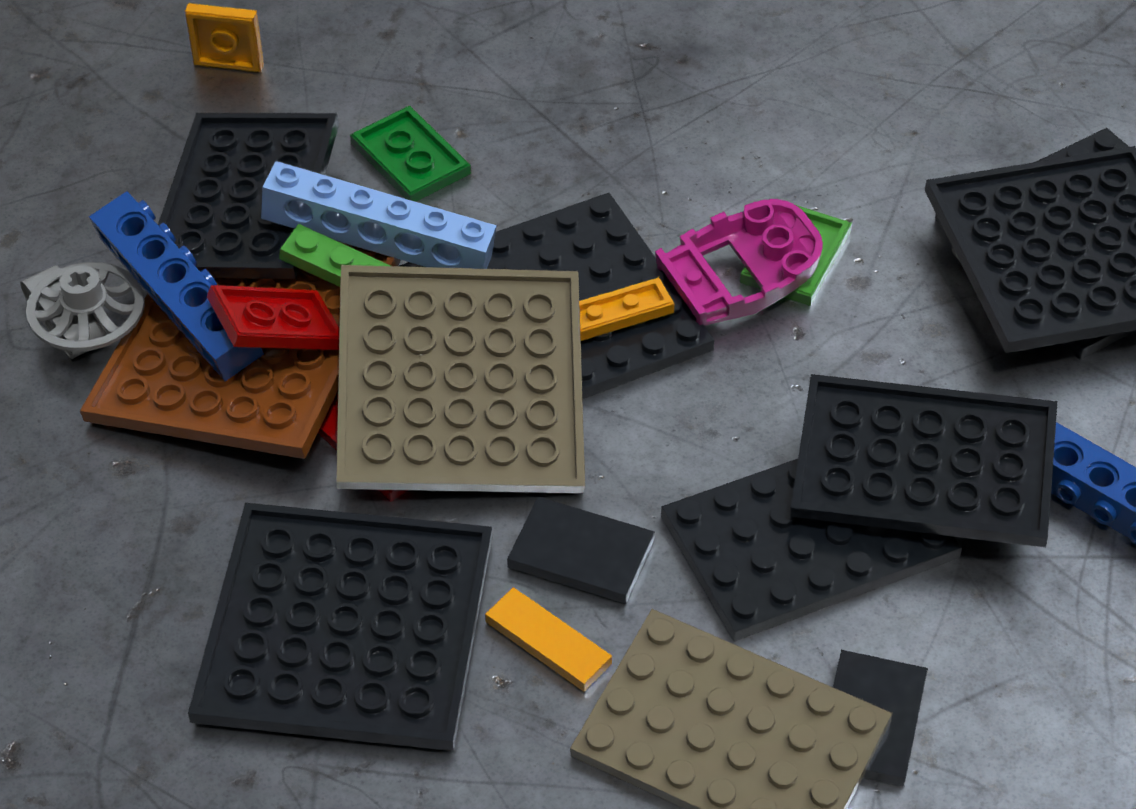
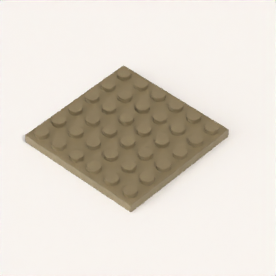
M341 265L336 489L584 493L585 461L578 271Z

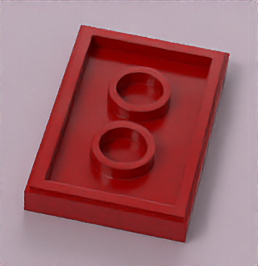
M211 285L207 298L234 347L339 350L340 328L317 290Z

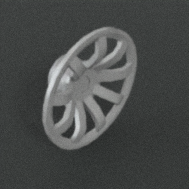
M102 262L72 264L49 274L32 290L26 306L27 321L32 332L41 341L52 347L69 351L94 350L117 342L137 325L142 317L145 306L144 293L141 285L123 268ZM109 272L125 280L123 284L116 287L104 285ZM59 279L61 290L55 291L47 287ZM132 290L134 304H122L111 297H119ZM40 296L56 301L55 305L47 310H36L37 301ZM103 306L118 314L130 316L118 327L107 316ZM62 312L61 319L53 330L47 332L40 325L39 321L50 320ZM88 314H93L99 324L109 334L90 340ZM74 315H77L79 325L78 341L60 338L72 323Z

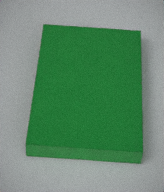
M410 105L350 134L351 144L405 199L417 202L471 174V165Z

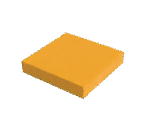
M188 3L185 15L194 65L253 72L262 71L264 60L256 10Z

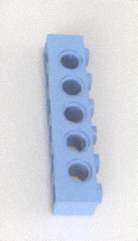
M275 161L262 187L261 219L291 228H296L298 224H301L336 241L424 267L487 269L492 257L497 225Z

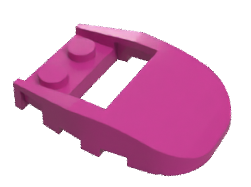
M768 199L744 205V211L727 216L725 212L719 213L711 217V223L697 232L691 229L681 235V245L668 253H665L662 248L655 251L659 271L662 270L696 317L697 323L706 326L756 314L793 292L815 272L820 261L823 241L818 229L802 209L785 200ZM730 245L761 287V292L744 298L741 294L732 297L703 255Z

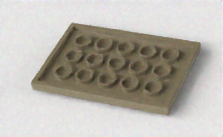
M651 609L570 747L571 757L683 809H847L876 749L891 723L892 713Z

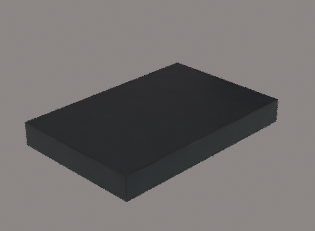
M537 497L507 558V567L626 604L655 540V531Z
M841 649L833 688L892 713L891 723L876 749L863 778L904 787L928 668Z

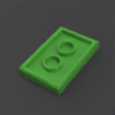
M798 206L818 229L822 237L823 248L819 264L813 275L784 298L811 306L851 233L852 223ZM744 267L740 274V283L761 290V287L751 273Z

